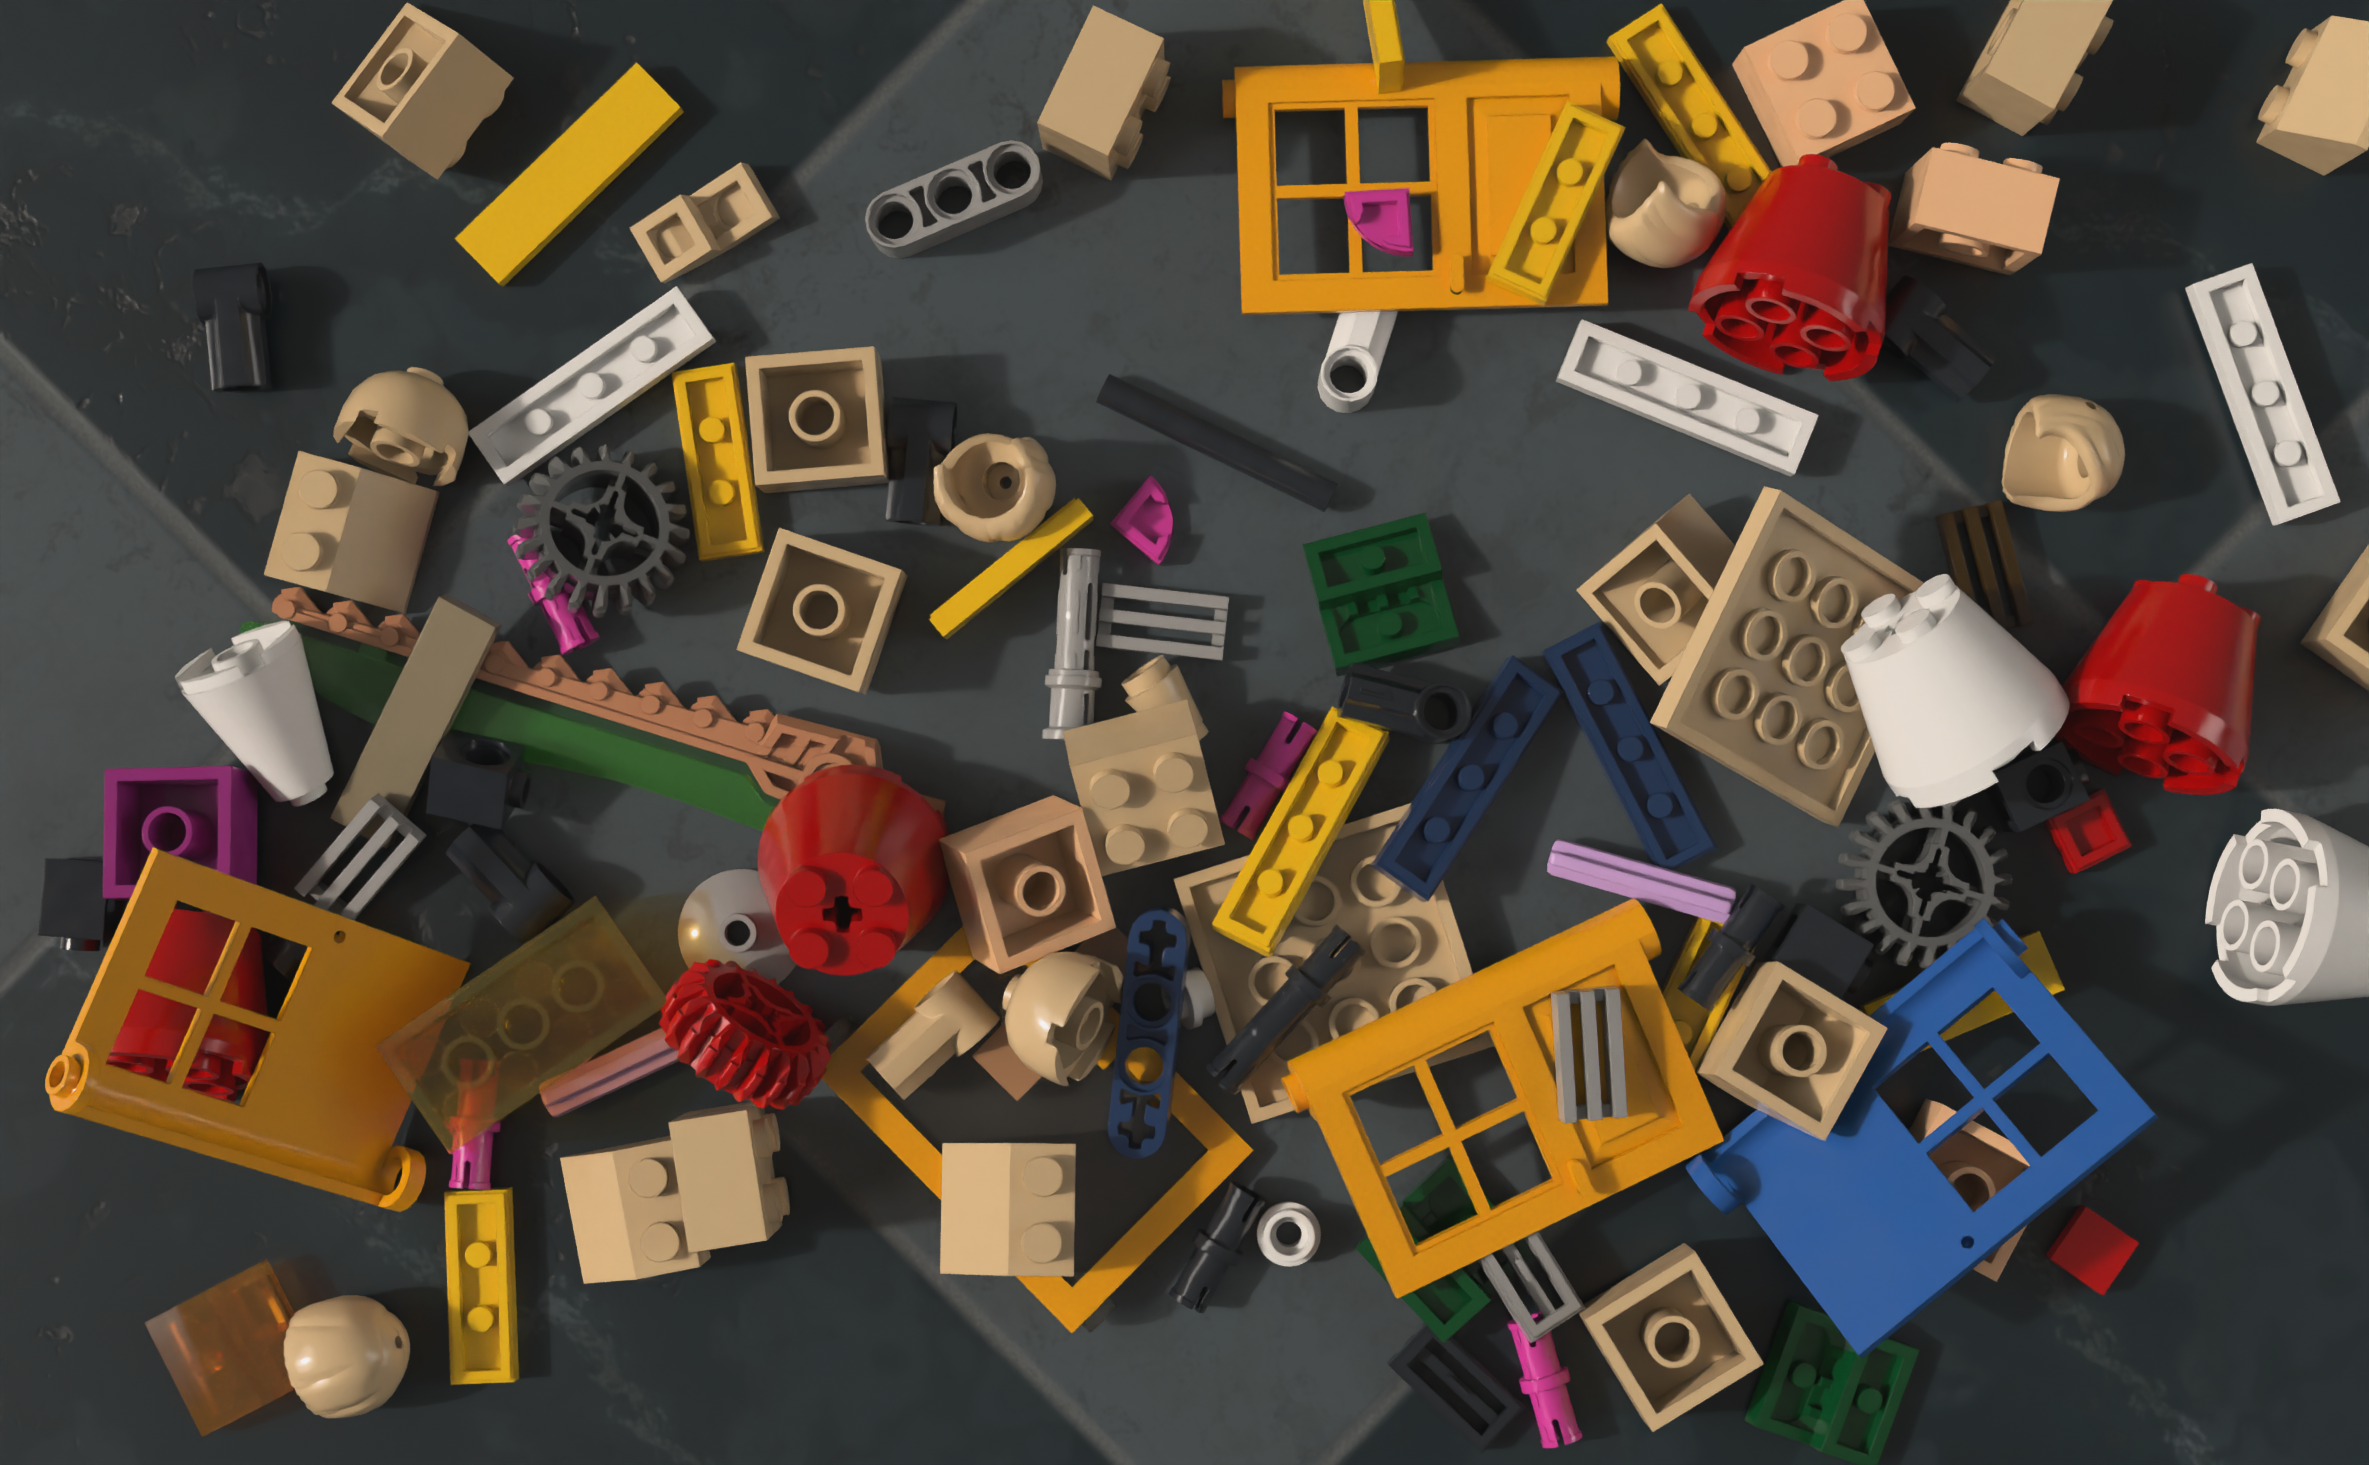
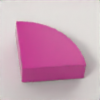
M1409 188L1350 191L1344 193V205L1348 218L1354 229L1366 242L1388 254L1412 257L1414 249Z
M1150 475L1113 519L1110 526L1159 566L1171 545L1173 515L1164 490Z

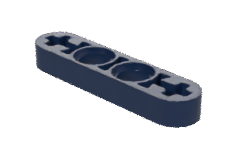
M1166 906L1153 907L1143 912L1132 924L1128 939L1108 1120V1136L1114 1149L1121 1155L1131 1159H1143L1154 1154L1165 1141L1170 1126L1191 938L1190 927L1185 917L1177 910ZM1157 920L1166 922V932L1177 936V943L1168 944L1164 949L1161 968L1174 966V976L1160 970L1138 971V961L1147 966L1153 961L1154 944L1153 941L1143 939V931L1151 930L1156 925ZM1147 983H1155L1167 990L1171 1005L1166 1015L1160 1018H1150L1144 1016L1138 1010L1135 1003V995L1140 986ZM1139 1047L1154 1049L1163 1060L1162 1075L1153 1081L1137 1079L1132 1075L1128 1066L1130 1053ZM1124 1089L1140 1096L1157 1093L1161 1095L1160 1103L1151 1098L1146 1103L1145 1124L1154 1126L1155 1133H1148L1142 1143L1133 1142L1132 1131L1122 1128V1122H1129L1132 1119L1137 1106V1097L1124 1098Z

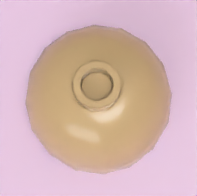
M411 367L407 371H386L374 374L355 387L342 407L334 427L333 437L339 443L345 436L353 443L348 455L380 474L412 484L417 482L418 476L416 472L437 475L433 486H444L453 482L456 478L463 460L469 430L464 410L455 396L443 386V380L431 371Z
M1057 952L1046 955L1030 965L1023 974H1017L1011 979L1004 992L1002 1001L1003 1009L1006 1010V1033L1010 1047L1026 1067L1062 1086H1069L1067 1077L1080 1081L1088 1075L1101 1058L1116 1026L1115 1023L1106 1020L1111 1000L1119 1004L1122 1002L1124 981L1123 974L1119 968L1095 956L1079 952Z

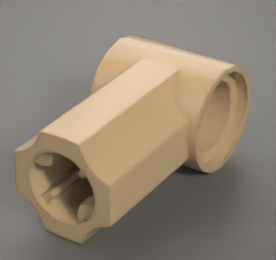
M958 970L953 971L934 986L914 1007L916 1012L866 1057L903 1100L931 1077L954 1054L958 1057L973 1047L1000 1019Z

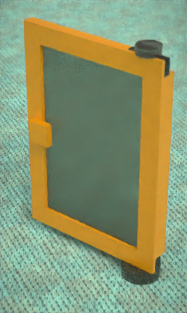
M962 926L861 1026L846 1013L825 1033L829 1038L826 1047L831 1055V1059L825 1068L827 1070L821 1079L940 1200L942 1143L1076 1144L1074 1276L1016 1277L1071 1333L1080 1325L1091 1333L1117 1306L1109 1296L1252 1153L1253 1149L1177 1072L1175 1073L1169 1131L1160 1148L1154 1154L1143 1159H1131L1121 1155L1114 1149L1108 1136V1120L1120 1014L1113 1007L1109 1009L1106 1020L1116 1024L1113 1035L1101 1058L1086 1077L1080 1081L1067 1077L1069 1086H1062L1042 1077L1017 1102L972 1055L1005 1022L1006 1010L1003 1009L1002 1001L1004 992L1011 979L1017 974H1023L1030 965L1040 959L999 974L972 957L964 926ZM958 970L1000 1019L973 1047L958 1057L954 1054L931 1077L903 1100L866 1057L916 1012L914 1010L916 1004L934 986L950 973ZM1139 1047L1130 1053L1128 1066L1132 1075L1137 1079L1153 1081L1162 1075L1163 1060L1154 1049ZM1124 1089V1098L1137 1097V1106L1132 1119L1129 1122H1122V1128L1132 1131L1133 1142L1142 1143L1148 1133H1155L1154 1126L1145 1124L1146 1103L1150 1098L1160 1103L1161 1095L1157 1093L1140 1096Z

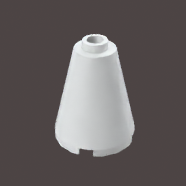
M280 621L243 632L231 638L234 646L217 656L211 648L183 666L175 675L180 692L276 802L290 800L292 806H301L314 801L327 791L328 788L325 783L333 776L334 771L301 634L298 633L294 624L291 626L289 621Z

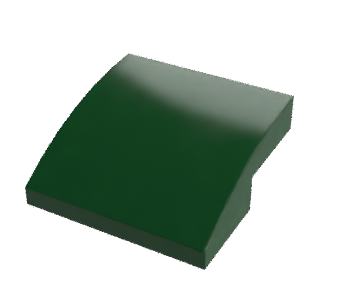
M1426 513L1303 544L1313 591L1337 677L1346 675L1349 664L1352 662L1369 667H1377L1459 645V633L1442 579V567Z
M1451 1155L1447 1156L1398 1203V1207L1415 1244L1477 1215ZM1484 1192V1195H1485V1197H1486V1199H1487V1202H1488L1490 1208L1493 1207V1206H1495V1205H1497V1204ZM1366 1235L1356 1246V1250L1389 1284L1370 1239ZM1524 1238L1514 1242L1524 1261L1528 1262L1534 1254ZM1501 1250L1493 1252V1256L1509 1279L1515 1272ZM1475 1261L1401 1298L1434 1334L1445 1343L1491 1301V1294L1496 1290L1478 1261Z
M1788 1300L1744 1420L1757 1428L1810 1445L1827 1455L1857 1465H1878L1919 1350L1888 1337L1862 1358L1852 1348L1828 1314Z

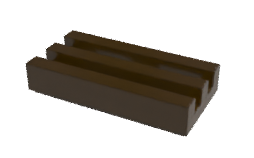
M2002 499L1936 516L1946 561L1954 584L1976 603L1956 528L1957 524L1965 523L1989 615L2005 630L2033 623ZM1987 517L2012 613L2009 616L2005 615L1981 518Z

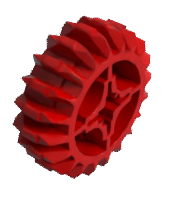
M708 959L706 963L694 962L690 969L685 971L679 980L674 982L665 996L666 1002L661 1008L663 1016L659 1022L663 1031L667 1033L664 1039L669 1047L679 1051L677 1059L681 1063L689 1064L696 1070V1078H706L715 1085L716 1091L723 1089L733 1094L737 1102L748 1099L758 1108L764 1109L771 1105L773 1108L784 1110L789 1104L799 1105L802 1099L810 1095L814 1087L817 1086L827 1070L825 1068L831 1059L829 1049L832 1042L824 1034L826 1027L822 1021L811 1016L812 1008L809 1005L801 1004L794 997V991H786L777 985L775 978L769 980L759 975L755 968L751 967L745 970L735 961H728L723 964L715 959Z

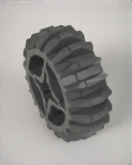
M607 444L599 447L596 459L593 462H590L587 452L583 448H575L571 455L572 468L564 460L556 456L548 464L551 477L545 474L534 473L530 479L529 486L535 494H522L519 498L517 508L527 516L515 519L513 533L528 540L523 541L517 546V558L522 560L538 559L529 568L527 578L530 582H538L548 576L551 582L544 596L550 601L556 599L562 590L571 594L567 608L571 613H577L583 600L586 599L592 601V612L596 618L604 617L609 600H613L615 608L620 615H628L632 610L631 594L640 603L648 606L653 603L656 597L652 585L667 590L674 581V577L668 568H681L685 561L686 555L675 546L686 544L690 531L681 525L674 524L684 518L686 514L685 504L665 503L676 489L673 481L663 482L655 486L652 481L658 471V467L655 463H649L642 472L633 469L635 453L632 450L625 451L620 463L611 461V450ZM582 489H607L603 498L593 504L587 505L572 501L570 506L559 503L567 495ZM625 496L632 500L644 513L650 525L652 537L643 534L644 527L633 523L626 516L623 507ZM610 508L612 513L607 524L610 526L608 530L609 537L607 541L601 542L597 554L593 555L591 550L596 540L593 537L595 524L597 521H602L606 509ZM550 525L561 529L560 536L566 537L577 546L580 554L578 567L568 562L559 552L553 541ZM634 556L645 560L640 566L624 574L616 576L596 575L600 565L608 559L620 558L631 561Z
M1893 800L1888 803L1891 823L1877 811L1870 812L1866 815V821L1874 835L1871 837L1860 830L1851 831L1848 838L1854 845L1861 848L1862 851L1859 856L1848 853H1841L1839 855L1838 862L1843 866L1855 868L1854 879H1837L1836 889L1844 891L1855 890L1856 899L1843 903L1840 906V910L1843 915L1863 913L1865 917L1856 923L1852 929L1854 933L1862 938L1870 935L1875 930L1878 931L1872 941L1874 946L1871 951L1874 954H1885L1895 943L1893 953L1895 964L1907 966L1916 950L1917 961L1920 967L1926 969L1936 961L1937 948L1942 956L1957 941H1960L1975 928L1974 925L1983 917L1993 927L1997 922L1987 916L1989 908L1993 910H2008L2010 902L2005 898L1994 896L1995 885H2011L2012 875L1994 873L1992 865L2003 862L2008 858V853L2004 848L1986 851L1984 846L1996 834L1992 826H1984L1973 833L1970 832L1977 818V812L1973 809H1964L1953 820L1955 808L1952 805L1948 810L1942 806H1936L1932 814L1931 807L1915 808L1913 803H1911L1910 816L1906 805L1901 800ZM1915 829H1928L1925 842L1918 843L1913 857L1907 862L1901 864L1881 859L1886 849L1903 834ZM1947 837L1963 853L1970 870L1971 885L1955 878L1950 872L1948 866L1950 849L1945 847ZM1929 867L1932 871L1927 876H1934L1936 878L1935 884L1949 887L1950 891H1922L1918 897L1915 893L1920 888L1912 887V880L1899 877L1897 873L1914 874V872H1926ZM1876 878L1892 885L1898 892L1900 898L1898 915L1903 917L1900 927L1886 915L1879 902ZM1948 900L1966 904L1960 915L1944 929L1931 934L1919 935L1923 920L1930 921L1935 907L1941 902Z

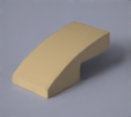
M740 162L692 195L680 194L630 227V230L660 282L667 283L742 243L779 220L780 217L750 165Z

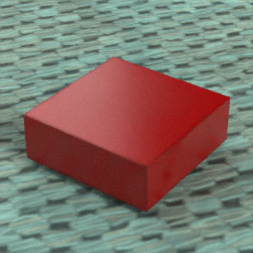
M2097 789L2089 793L2090 800L2044 821L2070 874H2076L2132 846L2105 789Z
M2080 1204L2045 1257L2098 1294L2104 1296L2139 1242L2087 1206Z

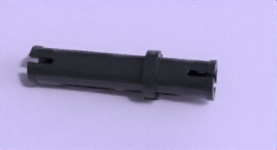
M1337 924L1332 928L1333 931L1300 967L1293 964L1286 971L1285 975L1289 979L1220 1054L1206 1065V1069L1214 1078H1221L1222 1080L1219 1083L1231 1093L1236 1095L1240 1091V1087L1316 1005L1323 1008L1331 999L1327 994L1329 990L1360 957L1367 953L1358 942H1354L1351 939L1352 937Z

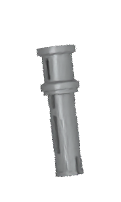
M1060 548V584L1056 626L1057 642L1054 669H1049L1048 675H1045V686L1051 688L1049 727L1042 730V739L1065 741L1063 731L1094 723L1095 691L1102 688V678H1099L1098 671H1094V644L1098 602L1097 587L1101 551L1095 549Z

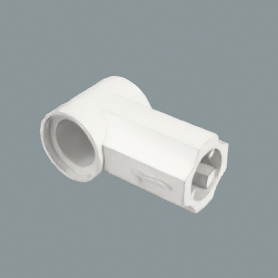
M1398 311L1339 313L1318 379L1320 398L1327 407L1336 412L1351 413L1360 410L1369 402L1377 383L1379 370ZM1344 365L1352 366L1363 375L1365 385L1357 392L1343 393L1332 384L1331 372L1337 367Z

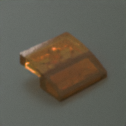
M267 1259L145 1322L202 1437L295 1390L291 1386L284 1357L286 1331L289 1328L290 1319L295 1313Z

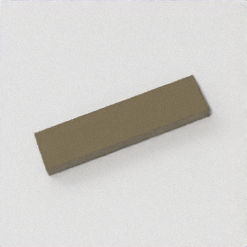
M447 594L438 597L331 815V819L347 827L365 804L378 793L407 818L430 771L431 757L449 733L502 626L501 623ZM378 814L360 835L370 840L386 820ZM396 830L382 847L388 848L393 845L399 832Z

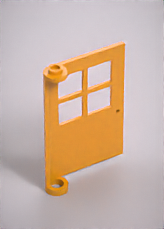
M1617 56L1405 62L1404 86H1401V91L1378 94L1373 63L1234 67V79L1222 80L1223 118H1235L1237 131L1242 316L1607 306L1608 277L1604 176L1544 306L1485 279L1566 102H1571L1608 120H1617L1620 106V74ZM1428 108L1430 182L1360 183L1358 110ZM1345 110L1347 184L1277 186L1275 112ZM1409 188L1410 197L1430 196L1433 270L1363 272L1362 237L1354 229L1348 218L1349 273L1279 275L1277 200L1344 199V193L1350 191ZM1450 288H1451L1454 292H1456V293H1459V292H1461V293L1458 294V295L1453 294V293L1451 292Z
M153 847L62 1055L56 1057L48 1069L45 1089L50 1096V1102L55 1111L385 1209L402 1212L407 1210L421 1193L426 1177V1164L423 1155L419 1151L398 1145L392 1147L471 963ZM177 901L236 921L204 995L145 975ZM252 927L308 946L277 1019L220 1000ZM138 989L197 1008L166 1082L106 1064ZM213 1014L271 1032L239 1105L182 1087ZM402 1168V1176L400 1183L394 1190L397 1174Z
M1635 898L1625 901L1614 908L1287 1061L1290 1074L1281 1078L1286 1094L1297 1113L1308 1109L1314 1120L1318 1122L1393 1294L1397 1299L1724 1141L1648 961L1660 956L1662 949L1649 916ZM1615 986L1620 989L1628 1117L1614 1118L1609 1116L1602 1117L1603 1120L1589 1121L1588 1119H1579L1575 1123H1563L1559 1120L1551 991ZM1601 1001L1595 1002L1601 1102L1607 1101L1602 1009ZM1578 1003L1570 1004L1576 1104H1585L1580 1007ZM1488 1030L1517 1098L1455 1127L1426 1059ZM1413 1066L1442 1134L1379 1163L1350 1095ZM1524 1112L1552 1179L1490 1208L1461 1141ZM1449 1148L1477 1215L1415 1244L1386 1177Z

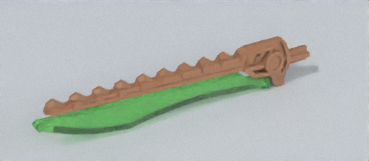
M302 587L281 589L282 594L278 595L272 604V612L280 618L361 642L359 652L301 634L314 691L352 714L376 725L404 666L386 661L388 651L409 657L420 636V632L406 614L385 616V621L378 627H374L353 600L333 603V608L324 614ZM260 621L243 622L240 632L243 633L266 625V623ZM509 641L492 644L476 676L477 679L746 762L764 793L780 800L793 788L804 782L806 776L826 768L840 765H867L883 769L881 747L876 738L780 713L774 716L769 709L749 711L750 716L746 717L743 722H738L717 695L697 698L698 702L688 709L683 706L665 682L645 684V689L638 695H635L613 668L594 670L593 675L586 682L581 681L561 654L541 657V662L537 663L534 668H531ZM470 688L451 729L526 745L524 762L616 780L682 801L762 832L771 810L773 811L777 805L763 798L749 774L474 688ZM920 794L935 811L939 809L944 818L947 801Z

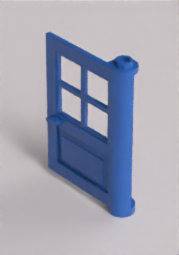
M1983 917L1974 925L1975 928L1869 1016L1888 1029L1825 1141L1756 1110L1724 1136L1723 1142L1711 1147L1704 1154L1699 1153L1685 1165L1694 1182L1725 1215L1731 1213L1742 1202L1852 1348L1862 1358L2158 1119L2151 1108L2020 959L2019 956L2029 948L2003 919L1992 927ZM1996 990L2038 1039L2040 1044L1984 1089L1940 1035ZM1930 1044L1974 1098L1918 1143L1876 1091V1088ZM2052 1056L2098 1111L2041 1157L1995 1101ZM1985 1110L2029 1163L2030 1167L1974 1212L1929 1155Z

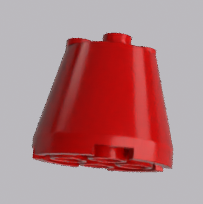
M1816 154L1803 155L1800 157L1798 165L1784 166L1770 172L1698 277L1688 311L1697 313L1705 323L1702 336L1728 355L1759 369L1783 375L1786 364L1797 368L1824 370L1823 376L1828 381L1848 380L1869 372L1877 362L1885 336L1889 232L1888 207L1891 201V193L1888 189L1876 183L1862 182L1853 176L1837 171L1838 167L1834 161Z
M2182 574L2177 583L2165 581L2152 582L2148 580L2135 581L2132 590L2063 683L2062 688L2067 694L2070 707L2066 720L2055 735L2056 739L2063 741L2067 749H2074L2083 760L2115 776H2118L2122 767L2141 776L2164 778L2163 787L2165 791L2189 795H2214L2234 789L2237 786L2240 775L2244 771L2249 756L2257 631L2261 623L2260 616L2250 609L2237 606L2217 595V585L2208 578L2199 575Z
M840 765L826 768L806 776L804 782L787 793L773 811L771 810L759 844V877L780 936L789 949L792 960L802 968L815 969L823 973L840 976L857 975L873 969L883 968L892 961L895 954L931 921L939 910L946 896L950 881L939 839L949 836V830L939 809L935 811L922 795L901 781L902 776L885 769L867 765Z
M176 904L145 975L204 995L236 921L203 909L202 912L180 910ZM252 927L220 1000L268 1016L262 940L260 933L256 928ZM138 989L106 1064L166 1082L197 1008ZM213 1014L182 1087L228 1102H235L237 1090L247 1088L268 1040L269 1032Z

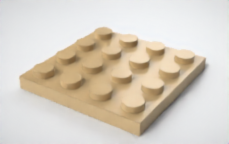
M1764 486L1650 723L1816 819L1839 827L1875 752L1844 654L1841 651V646L1866 623L1861 616V612L1871 602L1886 594H1895L1897 599H1900L1917 591L1924 582L1785 492Z
M1411 803L1343 825L1271 958L1215 932L1212 927L1213 920L1249 855L1174 879L1203 973L1212 989L1215 1011L1226 1045L1234 1039L1289 979L1285 975L1286 971L1293 964L1300 967L1333 931L1332 928L1336 924L1352 937L1351 939L1354 942H1358L1367 952L1329 990L1327 994L1331 999L1323 1008L1316 1005L1240 1087L1252 1124L1295 1110L1281 1081L1282 1077L1290 1074L1287 1061L1473 974L1443 880L1430 900L1421 902L1371 866ZM1487 1030L1426 1059V1062L1431 1067L1494 1047L1495 1045ZM1413 1066L1378 1083L1413 1073L1415 1070Z

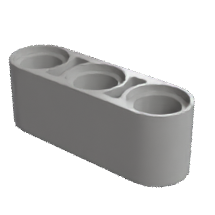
M1010 140L995 144L875 197L866 210L865 223L867 231L878 250L888 257L901 259L913 256L1033 203L1041 193L1043 185L1039 159L1033 149L1023 142ZM1016 161L1028 166L1031 170L1030 178L1020 188H1004L996 181L997 172L1008 162ZM960 186L971 192V203L961 213H945L938 207L940 195L949 187ZM894 211H903L913 217L911 230L907 235L899 239L886 238L880 234L882 220L886 215Z

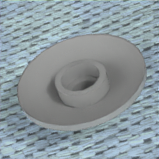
M733 869L720 872L702 882L688 897L679 919L678 941L681 954L689 969L694 962L706 963L708 959L719 960L723 964L728 961H735L742 969L748 970L752 967L757 970L759 975L769 980L775 978L778 985L797 965L790 957L789 949L780 936L761 885L759 871ZM736 920L743 921L750 929V937L743 945H735L728 938V927Z

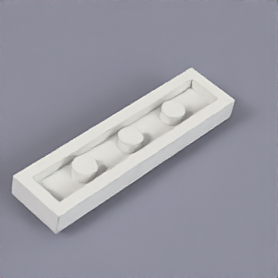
M2247 264L2186 287L2185 290L2272 525H2278L2340 503L2341 501L2253 264Z
M676 286L477 425L468 434L503 484L510 487L663 380L671 372H674L710 347L716 340L681 290Z
M1583 319L1576 329L1556 379L1558 383L1790 477L1796 473L1819 416Z

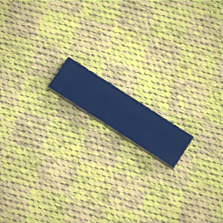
M1600 621L1541 651L1560 689L1564 691L1563 695L1651 864L1675 870L1716 849L1717 846L1656 728L1650 723L1651 719Z
M1514 655L1507 657L1471 711V720L1467 728L1459 736L1454 737L1371 866L1421 902L1429 901L1564 691Z

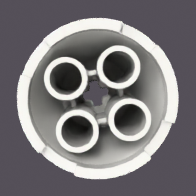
M1948 574L1937 575L1929 579L1917 591L1900 599H1897L1895 594H1886L1871 602L1861 612V616L1866 623L1841 646V651L1844 654L1883 777L1896 797L1899 795L1908 797L1915 808H1930L1949 804L1976 794L1999 782L1993 771L2008 764L2028 745L2034 751H2041L2059 731L2069 712V699L2055 675L1956 586Z
M2280 809L2261 811V820L2251 828L2246 836L2233 834L2219 859L2213 875L2205 924L2215 925L2217 932L2219 960H2216L2211 969L2218 984L2229 996L2239 1001L2265 1006L2369 997V846L2308 815Z

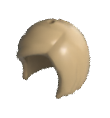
M1645 138L1635 149L1628 152L1626 158L1619 163L1618 170L1613 174L1612 182L1608 188L1609 194L1605 203L1607 238L1624 255L1648 266L1658 268L1677 267L1704 254L1717 238L1725 220L1726 194L1718 176L1708 167L1696 161L1658 153Z
M2047 394L2030 399L2017 414L2005 448L2001 483L2003 486L2002 491L2006 494V497L2010 502L2028 508L2067 512L2084 508L2094 500L2107 495L2116 486L2122 474L2125 459L2123 437L2115 419L2100 405L2081 397Z
M989 433L972 436L957 445L941 464L934 467L933 472L935 501L942 515L964 534L983 542H1010L1028 535L1043 521L1045 513L1052 506L1055 496L1056 477L1049 464L1048 455L1044 448L1031 437L1012 439L1004 435ZM1010 478L1012 484L1010 488L1005 489L1003 482L1005 479Z
M343 1295L317 1302L298 1310L290 1319L289 1328L286 1331L284 1340L285 1367L288 1370L291 1386L295 1388L301 1401L305 1402L307 1409L311 1410L313 1414L324 1418H345L363 1415L382 1406L394 1394L404 1377L410 1355L409 1336L397 1316L388 1312L376 1300L359 1295Z

